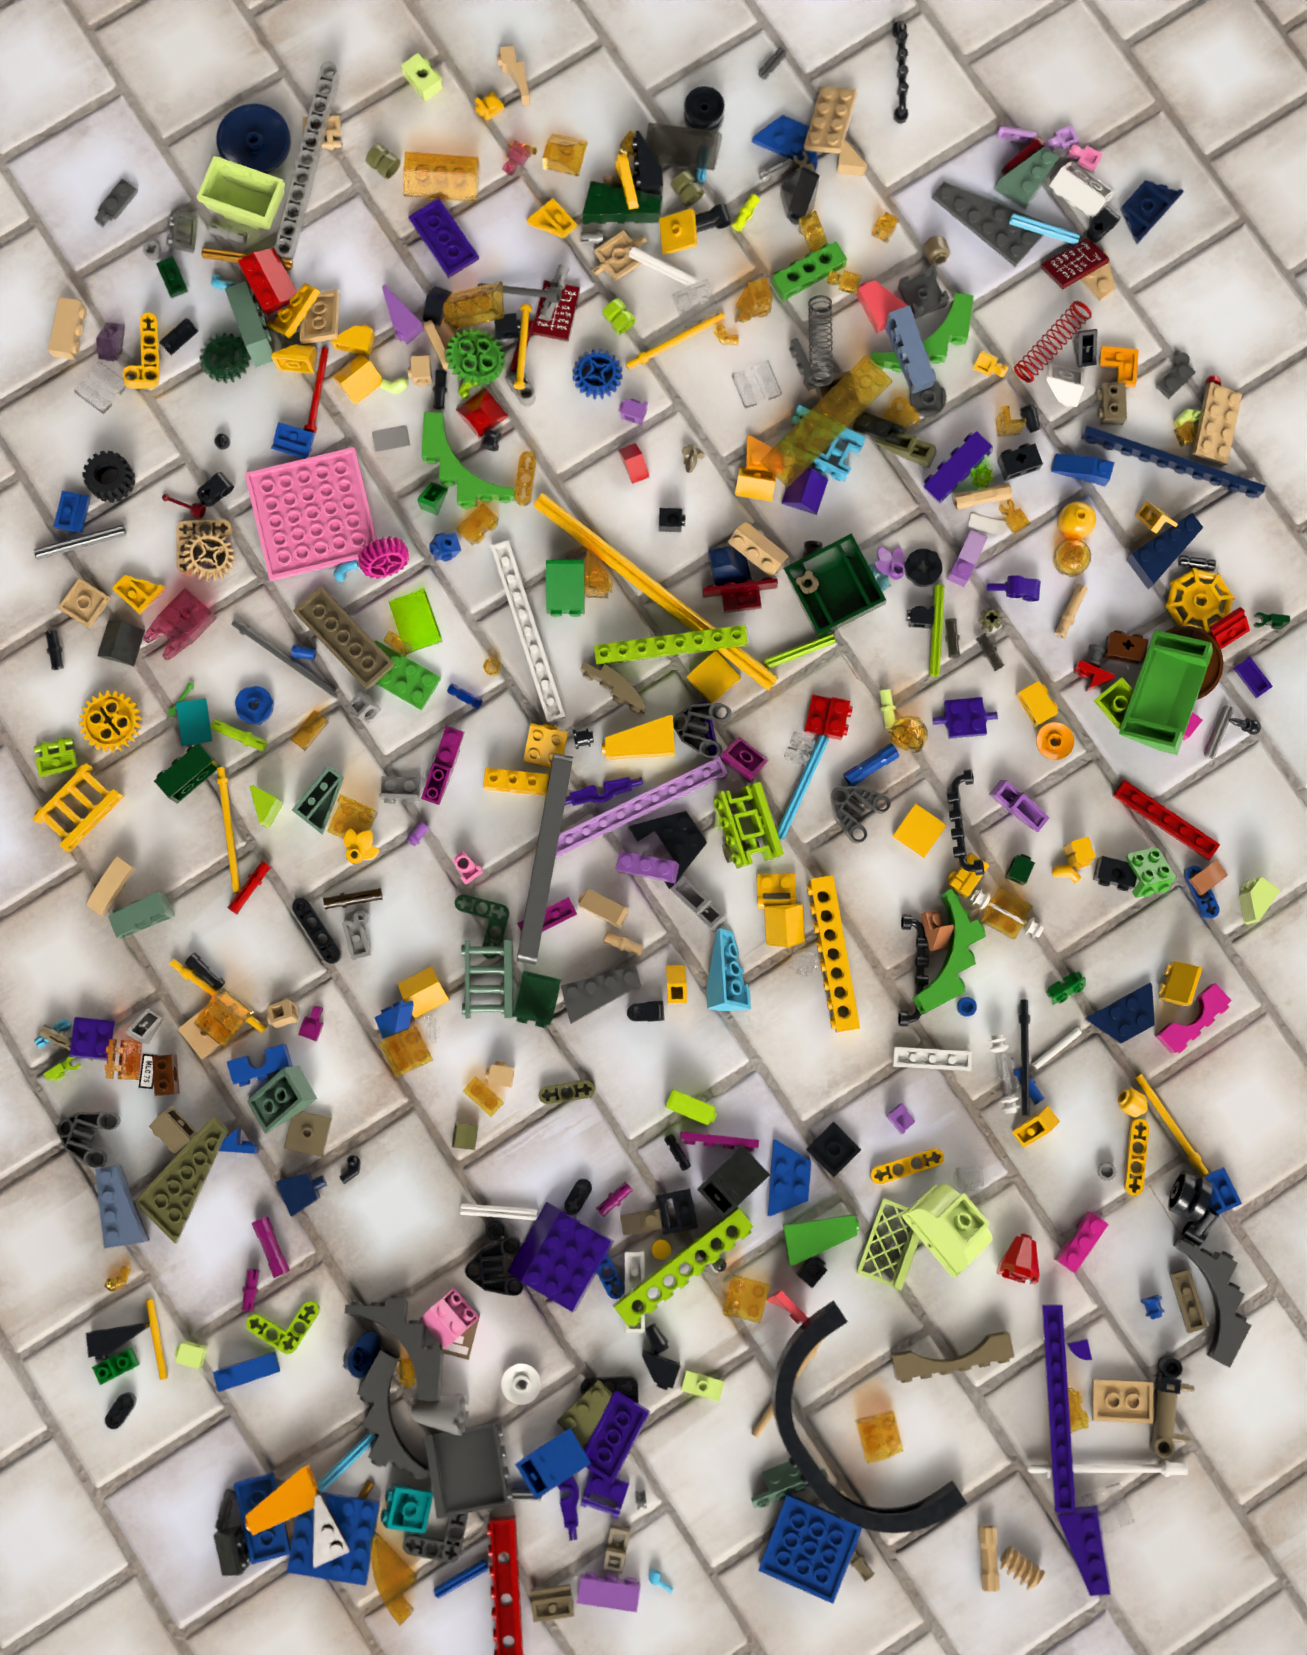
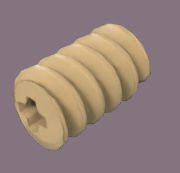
M1012 1545L1005 1549L1000 1558V1569L1003 1570L1008 1567L1007 1575L1014 1572V1580L1021 1577L1020 1585L1027 1582V1590L1036 1587L1045 1574V1570L1040 1571L1038 1565L1033 1566V1561L1027 1560L1025 1555L1020 1556V1551L1014 1550Z

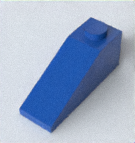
M1056 453L1051 472L1105 487L1110 481L1115 462L1097 457Z
M276 1352L217 1369L213 1372L217 1390L220 1392L280 1372Z

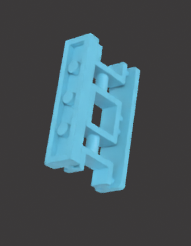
M799 405L791 422L799 427L793 439L785 435L783 436L778 449L785 456H793L800 463L813 466L818 472H826L837 481H845L851 467L843 463L850 451L857 455L859 454L866 437ZM805 423L815 427L811 435L802 432ZM816 435L832 442L826 455L810 448ZM798 438L807 442L804 451L794 447ZM839 439L848 443L845 452L835 448ZM831 454L841 458L837 467L827 463Z

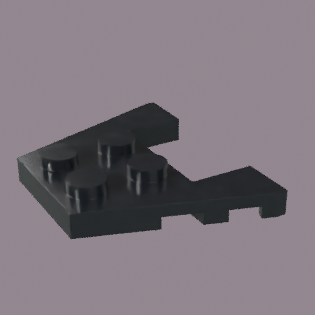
M687 811L628 827L637 842L653 832L657 834L673 860L679 864L676 882L707 844V841ZM664 882L669 890L675 885L674 883Z

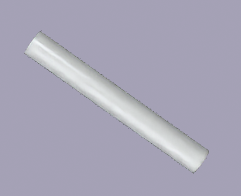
M1076 1027L1033 1062L1034 1068L1039 1069L1077 1038L1081 1031Z

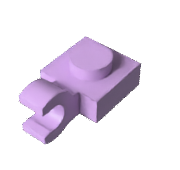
M1072 125L1056 131L1054 133L1055 138L1047 140L1045 148L1053 151L1059 146L1062 151L1072 147L1073 144L1077 145L1080 140Z

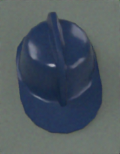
M367 1332L358 1339L356 1344L349 1346L345 1350L343 1368L349 1370L353 1377H364L373 1365L381 1350L379 1335L374 1332Z

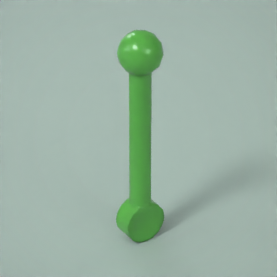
M192 682L187 684L186 690L177 703L182 702L188 692L194 688ZM176 704L172 709L168 710V715L171 717L176 715Z

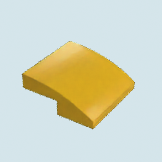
M717 651L707 657L686 677L709 703H715L741 679L737 672Z
M915 803L893 834V837L925 858L947 824Z

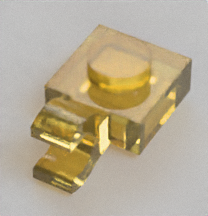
M631 130L620 143L621 150L617 155L626 153L627 158L629 155L636 156V153H633L632 137H636V133Z
M845 270L842 275L830 272L827 283L840 285L838 290L856 295L862 275Z

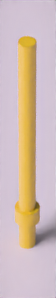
M723 312L717 313L647 352L643 351L637 354L636 358L625 363L626 368L630 370L639 364L643 365L655 355L724 319Z
M175 959L170 962L169 965L180 972L183 978L191 980L261 1033H264L267 1029L264 1024L194 974V970L185 967Z
M1142 1074L1136 1076L1135 1079L1188 1155L1187 1159L1189 1162L1195 1165L1202 1177L1209 1174L1201 1162L1202 1158L1190 1146Z

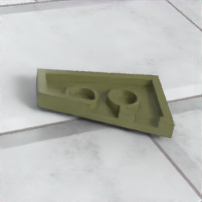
M599 1379L557 1420V1423L565 1431L571 1428L583 1450H585L612 1396V1393Z

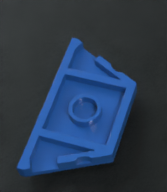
M782 115L756 134L752 139V143L791 160L796 155L797 159L802 161V152L805 151L804 144L810 126ZM805 151L807 154V165L813 163L816 171L817 152Z
M773 1140L767 1216H773L807 1202L809 1199L811 1161L777 1140Z

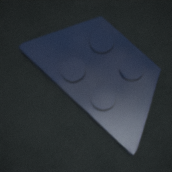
M1145 180L1122 205L1120 210L1136 244L1146 236L1184 193L1182 189L1177 191L1169 189L1167 185H1157L1154 182Z
M1148 983L1089 1015L1085 1020L1109 1035L1119 1044H1122L1155 1025L1152 984Z

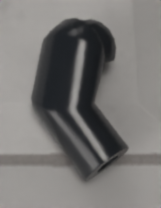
M351 1155L347 1158L348 1170L339 1176L344 1184L356 1177L360 1172L361 1162L357 1156Z

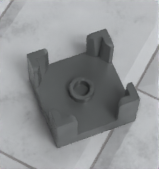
M934 265L926 268L924 275L909 280V276H906L899 281L898 290L904 303L910 305L915 319L944 308L948 303L949 296L946 290L942 294L936 281L938 272Z

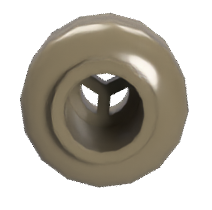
M933 236L924 245V252L928 262L941 265L947 261L950 249L945 238Z

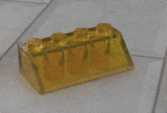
M405 152L403 167L404 196L477 202L480 176L479 157Z

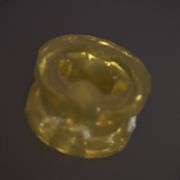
M489 658L484 662V671L489 676H497L501 672V664L497 659ZM495 663L497 669H493V672H490L488 665Z

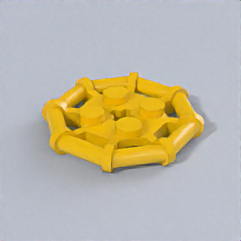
M1195 567L1179 578L1171 580L1167 603L1164 606L1178 626H1194L1207 633H1211L1212 631L1209 627L1231 613L1235 595H1232L1221 578V574L1198 570ZM1199 578L1211 580L1212 583L1203 584ZM1190 579H1193L1194 583L1188 586L1187 588L1182 585ZM1215 584H1217L1224 596L1219 595L1214 587ZM1177 590L1182 592L1180 602H1175ZM1197 597L1204 599L1203 606L1196 603ZM1221 601H1225L1223 613L1218 608ZM1177 607H1181L1185 613V620L1178 613ZM1213 616L1218 618L1217 621L1208 625L1207 619ZM1190 619L1193 621H1200L1202 627L1193 624H1188V622Z

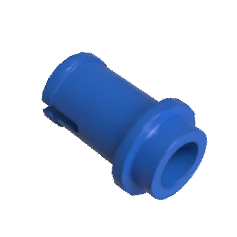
M299 644L293 645L291 656L295 657V659L299 657L315 660L316 648L301 647Z

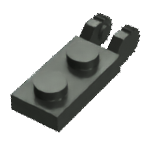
M860 411L852 426L855 431L895 444H900L901 438L891 434V432L905 434L907 430L899 424Z

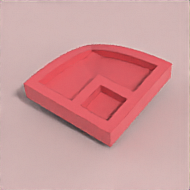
M782 1290L776 1291L766 1299L768 1302L791 1313L789 1316L797 1324L800 1322L803 1324L808 1319L807 1315Z

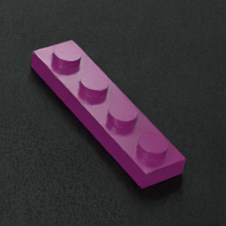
M682 1131L680 1133V1140H684V1144L695 1145V1142L699 1141L703 1142V1146L715 1147V1143L723 1144V1148L734 1149V1146H744L748 1151H754V1148H759V1140Z

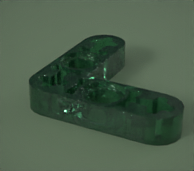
M459 895L455 900V907L458 911L489 919L482 946L491 945V942H487L488 938L499 941L498 944L494 943L493 946H500L510 915L509 909L503 904L469 895ZM466 898L467 903L473 904L472 901L475 900L473 912L470 911L471 907L469 906L461 909V905L458 904L459 901H463ZM480 903H485L488 907L487 912L484 914L477 912V906ZM491 905H494L493 910L500 911L503 908V911L506 913L501 919L495 913H492V917L488 916L491 912ZM499 927L501 929L500 936L492 937L490 934L491 928ZM483 954L487 959H495L499 955L491 954V956H488V954Z

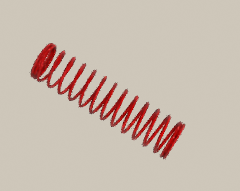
M1074 301L1070 305V309H1066L1065 314H1062L1060 319L1056 320V324H1053L1051 329L1047 330L1045 335H1042V340H1038L1037 345H1033L1032 350H1029L1027 355L1023 356V360L1014 366L1017 376L1027 383H1032L1034 381L1033 375H1039L1038 370H1043V365H1048V360H1053L1052 354L1057 355V349L1062 350V344L1067 345L1066 339H1072L1071 334H1077L1076 329H1081V324H1086V320H1090L1092 317L1090 309L1081 301ZM1075 305L1083 308L1089 314V317L1082 315ZM1070 310L1072 316L1069 315V314H1066L1067 311ZM1072 311H1074L1080 318L1084 319L1085 322L1083 323L1079 321L1074 316ZM1065 315L1068 321L1062 319V317ZM1067 316L1073 318L1080 325V328L1074 326ZM1061 320L1063 326L1058 325L1057 322ZM1063 321L1068 323L1071 327H1073L1075 333L1068 330L1063 324ZM1053 326H1056L1058 331L1052 330ZM1058 326L1066 330L1070 338L1066 337L1059 330ZM1051 331L1053 336L1048 335V332ZM1053 331L1061 335L1066 343L1061 342ZM1047 336L1048 341L1043 340V337ZM1049 337L1056 340L1061 346V348L1056 347L1050 341ZM1042 341L1044 347L1038 345V343ZM1044 342L1051 345L1055 349L1056 354L1050 351ZM1037 346L1039 352L1033 350V348ZM1039 347L1046 350L1050 354L1051 359L1045 356ZM1032 351L1035 358L1030 356L1029 352ZM1034 352L1041 355L1046 360L1047 364L1040 361ZM1028 357L1031 363L1024 361V358ZM1030 358L1036 360L1041 365L1042 369L1038 368L1031 361ZM1025 363L1031 365L1037 374L1033 373ZM1020 368L1026 371L1030 378H1028Z

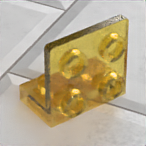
M340 794L337 799L339 806L327 832L344 839L345 833L350 828L357 835L363 831L370 830L378 812L371 807Z
M732 1274L722 1314L728 1317L735 1316L761 1323L770 1285Z

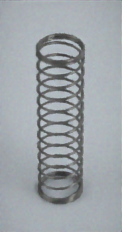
M817 295L808 302L810 337L809 380L816 386H825L834 380L832 371L833 335L831 334L833 332L831 328L833 326L831 322L832 300L827 296ZM817 298H824L829 300V302L817 301L810 305L811 301ZM820 302L829 304L828 307H812L814 304ZM821 314L828 315L824 318L815 317L816 315ZM821 320L828 321L824 324L815 323ZM814 323V324H817L818 326L812 327L811 325ZM822 326L828 327V329L824 330L815 329ZM814 329V330H817V331H819V332L812 333V330ZM817 333H828V335H824V336H819V335H815V334H817ZM814 335V336H817V337H819V338L812 339V336ZM817 339H828V341H824V342H819V341H815V340H817ZM812 342H817L820 344L812 345ZM818 345H828V347H824V348H819V347H815V346H818ZM813 348L821 349L817 351H812ZM818 351H828V353H825V354H819V353H816V352H818ZM813 354L822 355L815 358L812 357ZM819 357H827L828 359L819 360V359H816V358H819ZM829 359H831V363H829V362H818V363H815V364L812 363L813 360H817V361H828ZM827 363V364H829V365H826V366H818L817 364ZM831 365V369H828V368H818V369H816V370H813V369H812L813 366H816V367H828V366ZM817 373H827L830 376L827 378H818L813 375ZM814 377L819 380H825L832 377L830 381L825 383H817L811 379Z

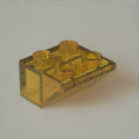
M767 278L748 282L736 303L735 322H747L753 317L758 316L761 318L771 313L773 297Z
M223 988L211 998L194 1024L224 1048L244 1027L253 1012Z
M417 1026L379 1042L396 1078H400L434 1061Z
M893 1410L855 1420L864 1460L867 1464L888 1459L904 1451Z

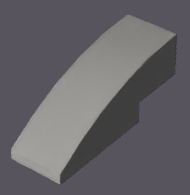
M685 876L671 888V891L713 933L728 920L725 914Z

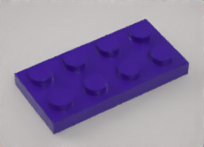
M439 198L408 217L410 223L448 279L479 260L478 254Z
M616 1390L584 1450L591 1462L586 1468L608 1482L614 1483L651 1411Z

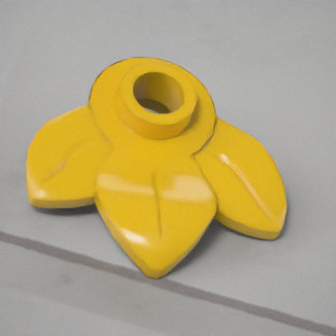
M350 828L345 833L346 858L350 863L358 864L363 860H372L378 855L380 849L372 846L373 834L371 830L363 831L357 835ZM353 851H356L358 853L357 858H354L352 856Z

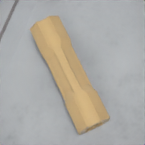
M1009 482L987 489L953 494L956 510L992 501L1000 502L1012 499V489Z
M994 1525L978 1526L981 1549L982 1589L987 1592L999 1591L1000 1583L996 1547L997 1529Z

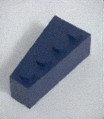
M1193 513L1177 522L1178 525L1176 527H1170L1133 552L1126 559L1148 590L1203 529V526Z

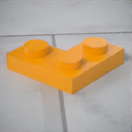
M1101 346L1099 366L1117 368L1116 383H1126V387L1134 388L1137 381L1139 350Z

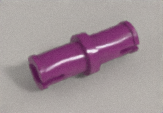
M624 1182L614 1193L608 1194L609 1197L596 1207L597 1211L603 1217H606L612 1209L621 1205V1201L633 1192V1189L627 1182Z
M247 1269L245 1286L242 1288L244 1294L241 1310L248 1311L249 1309V1311H254L260 1270Z

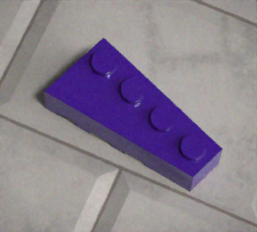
M977 431L974 434L969 433L963 440L965 443L960 448L957 446L950 453L952 457L947 462L944 460L937 467L938 471L934 476L930 474L924 480V490L939 504L957 488L959 481L962 482L969 476L972 468H977L982 463L985 455L989 456L993 452V446Z
M1098 1505L1075 1507L1076 1512H1057L1058 1520L1089 1595H1110L1111 1583Z

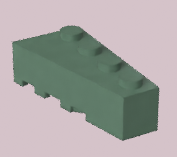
M246 281L225 288L244 344L255 368L272 362L271 354L273 350L270 345L272 339L269 331L264 329L267 325L263 315L259 316L261 309L258 302L253 300L256 296L252 288L248 287Z

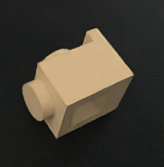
M289 999L267 1006V1020L275 1028L293 1022H300L297 1006Z

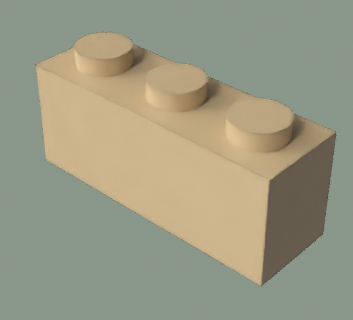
M58 298L48 351L53 357L75 360L76 354L80 351L79 338L83 335V319L87 316V309L81 300Z
M747 522L738 527L728 541L731 546L771 578L782 569L790 557Z

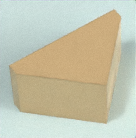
M844 140L841 154L838 155L837 173L863 176L866 173L867 164L848 142Z

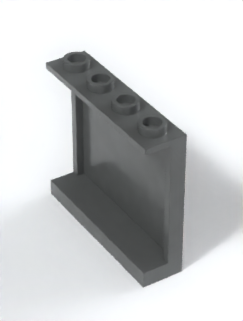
M497 1422L467 1427L464 1433L461 1432V1436L448 1432L424 1436L437 1519L510 1505V1500H513L512 1488L507 1485V1479H510L508 1466L504 1467L503 1458H506L505 1446H501L500 1438L503 1437L501 1425L498 1426Z

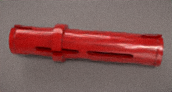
M261 860L255 871L249 874V879L227 908L238 915V912L257 886L263 883L262 879L272 867Z

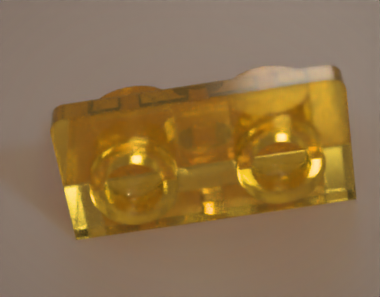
M482 503L456 530L473 546L475 543H480L489 530L492 531L497 527L499 518L496 513H493Z

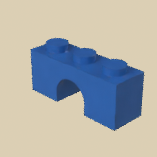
M281 1044L264 1050L266 1062L260 1068H255L251 1064L249 1056L228 1061L227 1065L232 1083L243 1087L251 1084L250 1080L258 1078V1081L270 1078L269 1074L279 1073L284 1067H293L287 1045Z

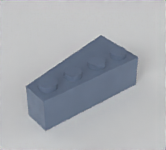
M910 305L889 312L884 328L911 394L932 387L936 374L930 366L929 357L925 351Z
M117 1165L95 1169L104 1248L149 1241L143 1228L141 1217H139L135 1207L136 1204L129 1191L130 1188L122 1166Z

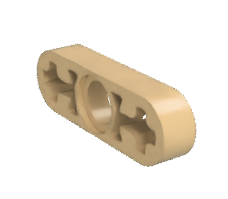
M432 320L423 323V327L443 370L447 371L449 370L447 368L449 362H445L447 357L445 355L446 350Z

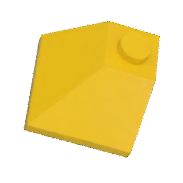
M310 343L303 345L295 344L271 354L277 369L280 371L315 374L317 350Z

